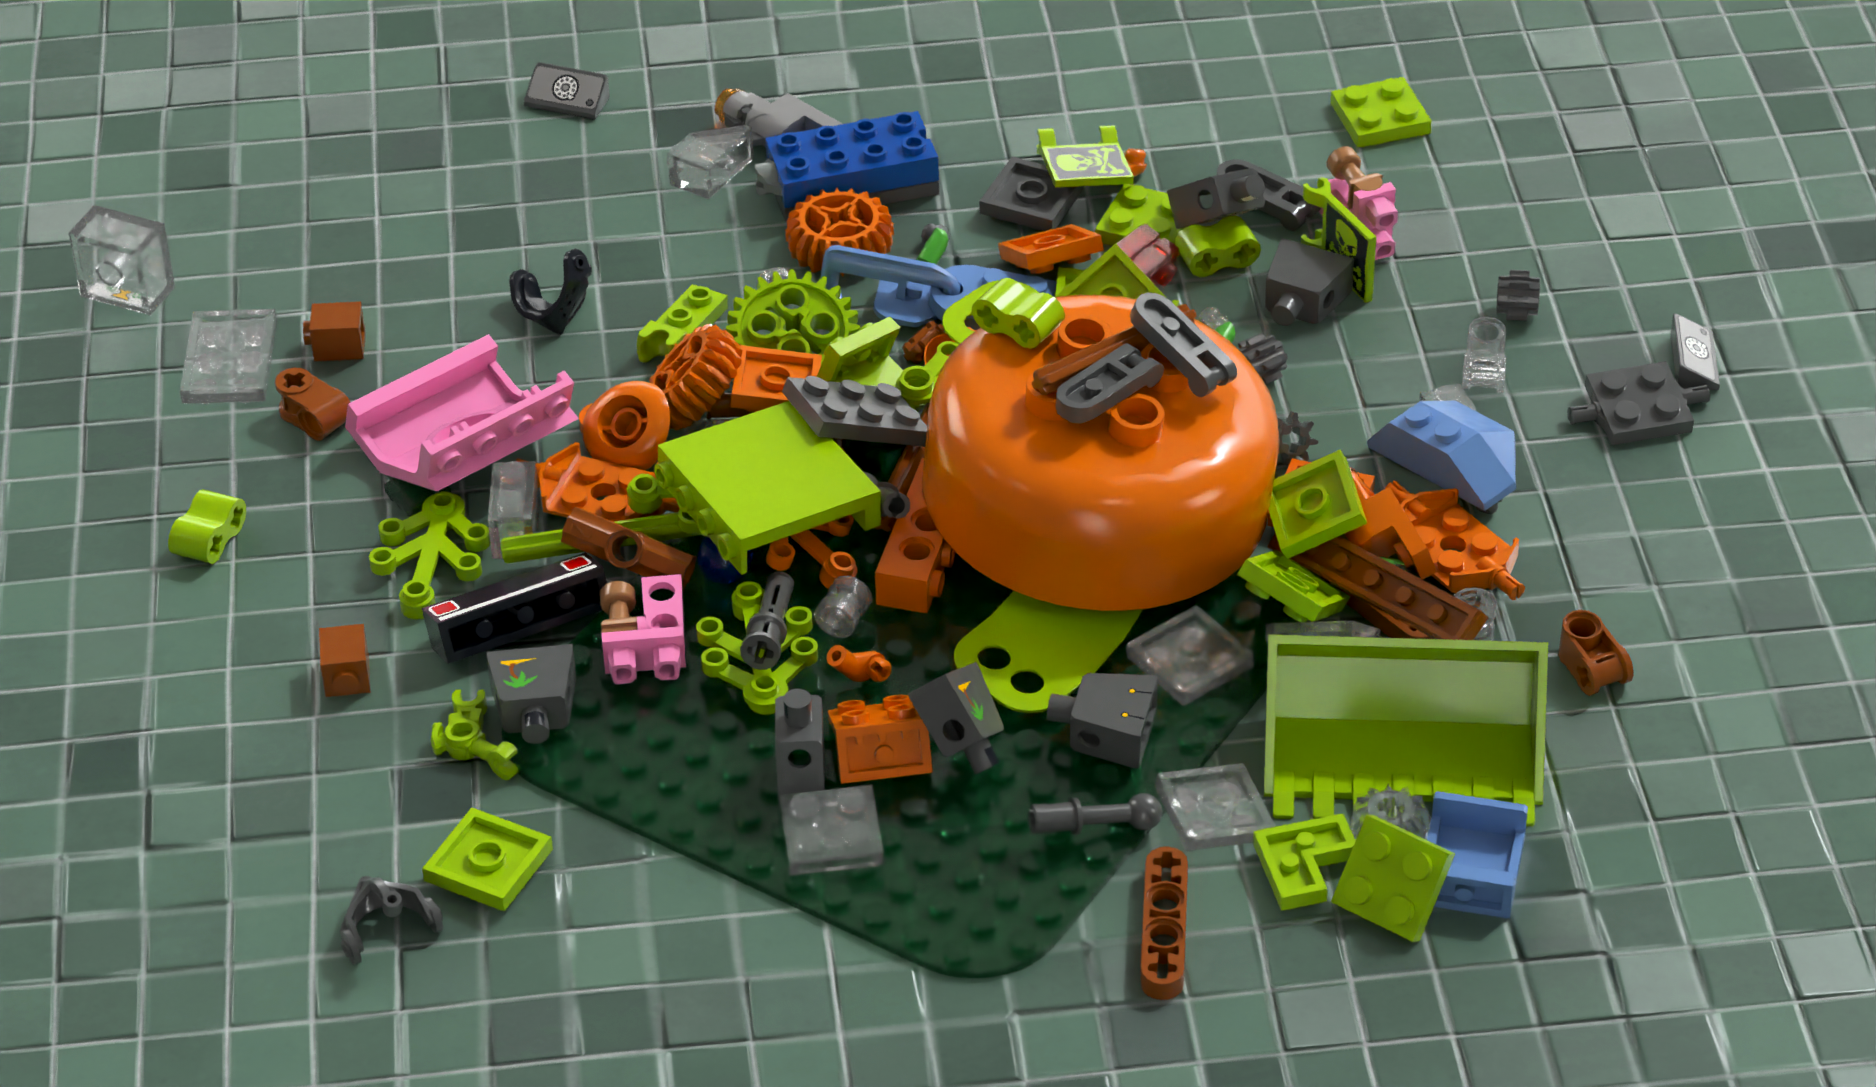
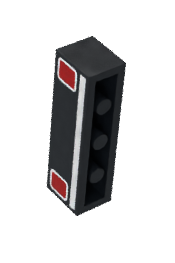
M585 552L424 607L422 612L431 647L449 664L602 611L600 590L607 584L603 566Z

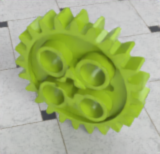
M790 269L788 279L782 280L780 274L777 271H773V282L768 283L762 277H758L757 290L746 285L744 287V299L735 297L734 310L727 313V324L729 325L726 326V331L734 337V340L739 345L811 354L817 353L822 355V365L825 358L824 350L828 344L837 337L845 338L856 333L860 329V325H857L858 311L850 310L851 298L844 297L839 299L841 293L839 285L828 290L826 289L827 277L823 276L817 283L811 282V271H807L803 279H797L794 269ZM789 304H795L800 307L797 309H788L785 306ZM764 329L769 330L771 333L761 335L756 333V331ZM824 329L830 333L822 335L814 331Z

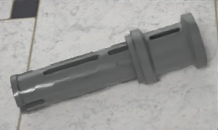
M776 571L768 576L759 611L750 618L746 628L747 636L744 638L740 648L741 657L745 663L755 669L766 670L772 668L778 663L781 656V644L787 635L784 617L794 589L792 588L794 587V580L785 572ZM765 649L763 657L760 658V650Z

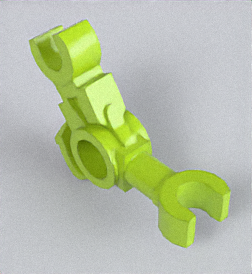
M479 689L477 697L472 701H463L461 690H455L451 697L454 713L448 715V725L445 728V733L442 722H436L432 725L431 745L434 754L439 756L443 752L448 751L449 755L457 760H468L477 756L487 761L498 777L510 780L521 770L518 764L510 761L518 753V749L509 742H502L497 746L486 741L485 733L482 732L483 715L487 712L488 708L484 689Z

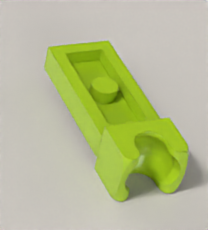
M692 284L657 321L650 320L638 333L637 354L639 361L646 363L655 356H665V354H669L676 343L679 344L686 334H692L695 328L709 323L713 325L728 309V295L710 290L707 287Z

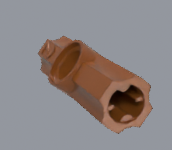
M574 507L572 513L567 517L562 530V543L608 561L615 567L627 569L644 577L681 574L683 591L690 582L695 570L696 556L579 507ZM631 537L637 544V553L633 559L626 561L621 556L620 548L623 541Z

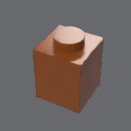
M361 301L312 304L310 320L303 322V337L305 345H312L314 361L364 359L366 331Z
M364 623L319 628L320 666L325 696L333 697L370 693L369 654Z

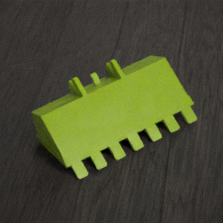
M1268 634L1264 797H1273V817L1275 819H1293L1294 798H1313V819L1334 815V799H1353V820L1364 821L1366 815H1374V800H1393V821L1412 823L1414 822V801L1433 802L1435 792L1439 791L1524 804L1528 807L1526 826H1534L1535 805H1543L1548 642Z

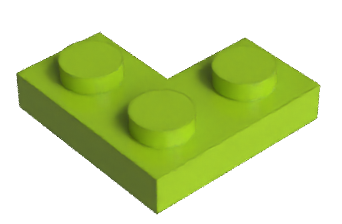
M1343 813L1257 830L1253 833V845L1281 911L1327 902V886L1318 867L1348 861L1355 843V838Z

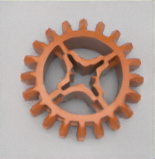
M836 187L835 192L827 193L820 190L819 196L806 195L805 202L795 203V210L789 212L785 235L788 249L791 252V258L798 259L799 266H809L811 273H816L822 270L825 251L834 245L882 254L891 252L894 223L888 211V206L881 205L880 198H870L868 192L856 194L853 188L847 192H840Z
M709 323L695 328L692 334H686L679 344H675L669 354H665V359L660 365L656 366L655 374L649 378V383L657 385L667 398L670 408L669 429L673 428L677 431L683 427L691 426L693 421L700 420L706 411H711L712 406L717 400H721V395L726 389L730 388L731 380L737 376V369L741 365L743 350L730 333L725 329H720L716 324L711 325Z

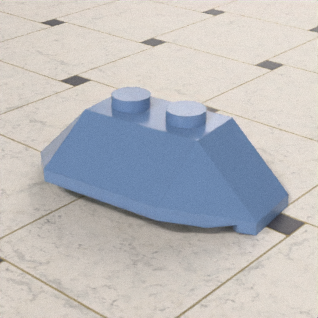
M1455 400L1420 401L1367 440L1368 448L1443 489L1456 488L1459 490L1458 497L1484 511L1516 490L1514 431Z

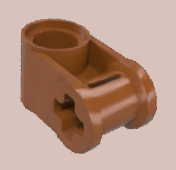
M288 368L276 376L275 386L282 399L278 407L279 414L284 421L303 430L308 436L317 441L323 440L346 423L347 408L351 402L341 390L331 387L303 368Z
M1575 610L1566 614L1562 623L1558 657L1574 676L1581 690L1586 695L1591 696L1598 693L1600 687L1617 681L1621 684L1632 681L1634 670L1630 656L1626 649L1616 641L1605 627L1601 618L1588 610Z

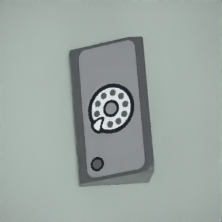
M538 62L532 73L524 99V106L595 120L610 98L608 77L601 73Z
M1673 314L1670 336L1676 382L1683 389L1706 384L1709 390H1719L1720 383L1713 331L1681 315Z

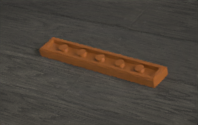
M1275 533L1267 548L1271 551L1278 550L1282 553ZM1340 536L1290 558L1325 581L1433 639L1474 640L1488 619V616L1481 610Z

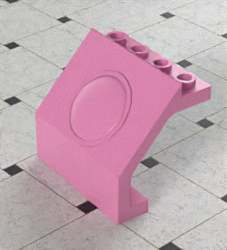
M488 334L349 403L345 428L381 474L439 491L579 418L570 408L574 382L565 370L557 374L554 385L542 391L537 385L531 387L530 392L528 389L522 391L513 383L496 361L498 345Z

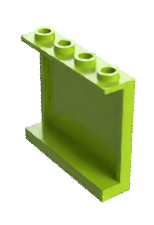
M790 401L658 444V464H655L654 471L659 485L663 489H668L676 499L681 511L687 512L694 519L701 534L708 536L713 541L721 557L726 561L729 560L741 575L747 573V551L848 515H851L865 531L881 526V491L832 438L818 437Z

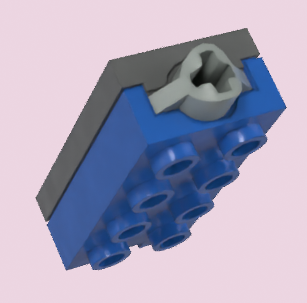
M919 111L900 112L892 116L861 119L852 123L822 126L818 129L795 133L787 132L778 136L765 138L767 160L764 163L755 165L757 194H775L785 222H787L789 212L795 210V203L805 202L806 195L819 196L820 190L827 193L835 192L836 187L840 192H847L851 188H853L856 194L868 192L870 198H880L881 205L939 195L938 155L931 139H926V128Z

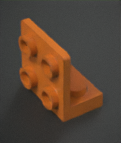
M908 695L887 696L883 698L882 704L865 705V702L862 700H849L838 703V709L828 710V720L835 734L839 780L841 784L933 773L929 731Z

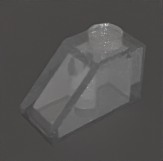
M741 125L688 134L667 153L670 185L709 200L754 159L752 127Z

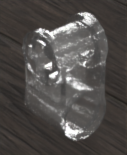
M1480 317L1473 320L1469 325L1467 351L1464 353L1463 391H1468L1470 387L1494 388L1497 393H1504L1507 357L1505 356L1506 328L1496 318Z

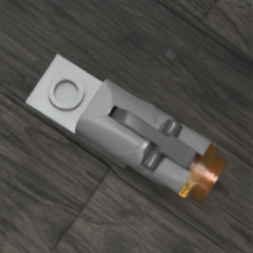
M728 88L721 92L715 102V113L719 116L720 121L725 124L726 128L740 135L752 146L762 145L766 147L765 138L787 132L795 133L818 129L822 126L842 124L789 93L770 103L756 94L747 93L740 88Z

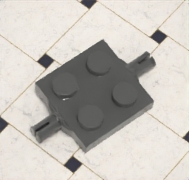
M1667 361L1586 374L1585 388L1591 399V404L1568 407L1567 415L1571 425L1588 421L1597 422L1605 430L1611 446L1690 433L1693 430L1694 419L1687 405L1709 402L1710 391L1706 384L1683 389L1675 381Z

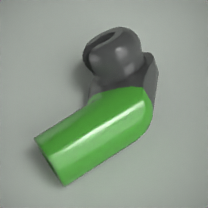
M930 223L922 231L921 237L925 245L916 260L937 265L948 246L950 232L944 225Z

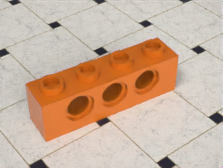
M922 458L906 495L910 500L909 512L905 517L897 518L875 571L876 605L927 614L933 598L940 597L945 581L944 570L945 567L951 568L953 566L956 552L940 534L928 512L923 493L924 458Z

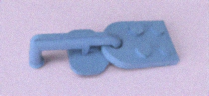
M840 245L831 246L825 251L821 278L823 276L827 277L826 289L828 290L838 285L840 272L880 280L874 301V313L881 320L890 316L897 324L909 327H919L937 319L942 321L943 315L949 306L980 286L992 281L1011 278L1031 286L1039 293L1044 292L1052 296L1055 295L1057 281L1043 279L1038 276H1027L1002 271L996 268L956 265L943 269L934 263ZM973 315L967 317L964 321L966 327H970L973 330L980 328L975 322Z

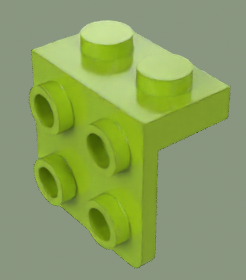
M889 316L875 324L869 322L856 333L845 338H835L824 350L825 358L817 377L832 382L853 380L861 385L877 386L880 383H885L896 387V381L903 370L889 356V353L901 327ZM926 403L921 405H909L911 406V408L918 412L924 409Z

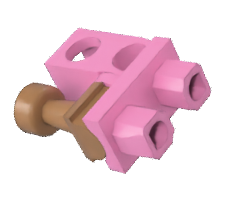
M1343 146L1334 150L1327 159V168L1335 177L1329 180L1331 193L1376 236L1375 260L1395 254V242L1392 239V231L1398 218V211L1394 207L1396 189L1391 182L1383 184V175L1379 173L1365 175L1360 170L1361 159L1354 149L1349 146ZM1321 208V210L1319 211V213L1322 215V217H1323V208Z
M681 574L641 578L644 616H629V613L632 612L636 604L635 589L631 584L624 581H612L601 588L600 605L602 610L609 615V619L603 620L601 624L605 674H611L615 684L632 683L637 679L636 671L654 670L655 677L661 681L676 680L679 677L680 668L686 667L684 601ZM657 589H669L675 593L672 598L665 601H657L650 597V594Z

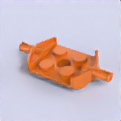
M578 442L547 458L545 462L535 463L517 458L513 465V476L536 480V487L541 490L542 508L545 513L567 518L572 513L574 507H579L614 522L661 515L666 510L678 512L680 509L675 498H663L660 507L652 513L642 514L633 511L628 505V484L639 474H650L656 479L655 473L581 456L580 443ZM601 496H607L603 500L596 499Z
M1396 480L1392 483L1390 482L1385 487V489L1391 488L1427 546L1437 571L1431 576L1450 592L1469 597L1487 588L1492 590L1498 587L1511 600L1521 597L1525 586L1510 575L1518 557L1519 539L1517 537L1514 538L1512 546H1509L1458 504L1459 490L1453 488L1414 494L1407 491ZM1445 549H1457V550H1459V551H1461V552H1458V551H1455V550H1446V551H1444V550H1445Z

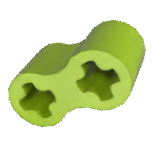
M1236 215L1227 216L1211 226L1190 225L1181 230L1175 239L1177 251L1191 273L1197 277L1210 276L1224 267L1245 268L1254 263L1261 252L1260 243L1242 217Z
M1011 278L999 280L972 304L971 309L975 322L983 330L993 334H1007L1019 345L1029 349L1037 347L1065 319L1064 309L1054 296L1044 292H1030L1019 282Z
M205 489L199 490L194 496L187 513L176 519L171 527L168 539L170 552L209 564L216 563L221 557L228 540L236 536L243 527L246 518L245 501Z

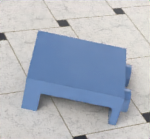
M1435 792L1427 840L1455 853V856L1434 907L1510 919L1526 833L1528 813L1526 805L1460 794Z

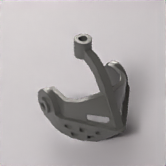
M363 876L359 879L340 928L341 946L344 954L353 965L361 962L360 952L364 951V947L356 926L367 913L382 907L383 913L388 917L398 916L402 911V907L412 909L421 915L425 923L435 933L443 930L442 913L433 899L423 896L418 888L406 884L383 881L379 877Z

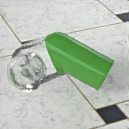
M1208 307L1201 311L1198 317L1200 322L1217 331L1231 343L1234 341L1236 335L1235 328L1226 316L1220 315L1218 308Z

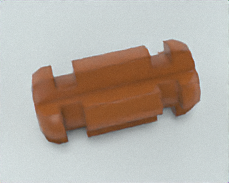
M934 321L926 323L924 327L903 345L902 349L905 353L903 357L915 364L921 363L924 359V350L927 343L933 337L944 334L943 325H938Z

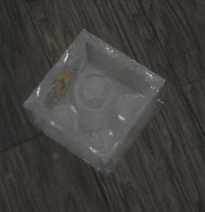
M94 205L69 231L81 297L151 315L175 288L164 223Z

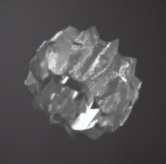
M1388 783L1384 791L1380 792L1370 787L1366 797H1357L1353 816L1350 818V829L1354 838H1357L1365 816L1375 815L1427 840V833L1431 822L1429 810L1425 809L1422 796H1411L1408 786L1400 791H1394Z

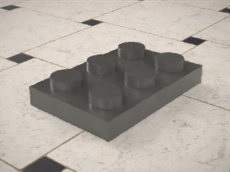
M807 376L805 379L787 377L782 393L818 437L925 447L927 425L920 418V414L911 408L901 396L900 390L892 385L880 383L877 386L861 385L853 380L832 382L825 381L816 376Z

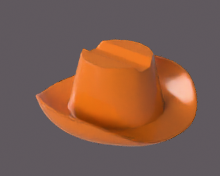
M645 381L620 383L604 392L589 407L583 420V441L591 457L641 470H647L653 466L658 460V444L666 442L669 433L670 408L667 398L657 385Z

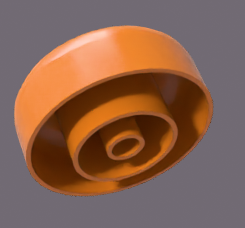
M1109 295L1055 297L1064 309L1065 319L1037 347L1031 349L1022 347L1007 334L988 333L980 327L955 348L938 375L929 403L922 484L927 509L936 528L952 549L976 570L1013 591L1052 604L1088 610L1128 611L1172 604L1207 591L1227 579L1252 555L1262 538L1269 514L1268 508L1279 454L1278 420L1274 402L1261 376L1242 352L1217 331L1194 319L1195 325L1234 362L1237 368L1235 380L1224 386L1217 385L1212 393L1204 397H1198L1190 390L1188 379L1150 343L1141 351V357L1144 359L1153 358L1164 366V373L1160 381L1154 387H1142L1095 419L1081 424L1071 423L1057 413L1055 408L1057 390L1050 394L1042 395L1038 389L1033 388L1031 383L1034 381L1033 372L1134 326L1130 320V312L1136 299Z

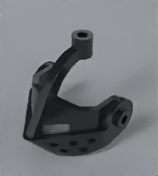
M579 249L569 250L564 255V283L559 298L554 304H550L542 298L538 281L532 273L519 269L512 272L509 279L511 299L516 310L523 317L540 324L558 335L564 333L567 324L581 308L589 285L588 277L592 273L587 257Z

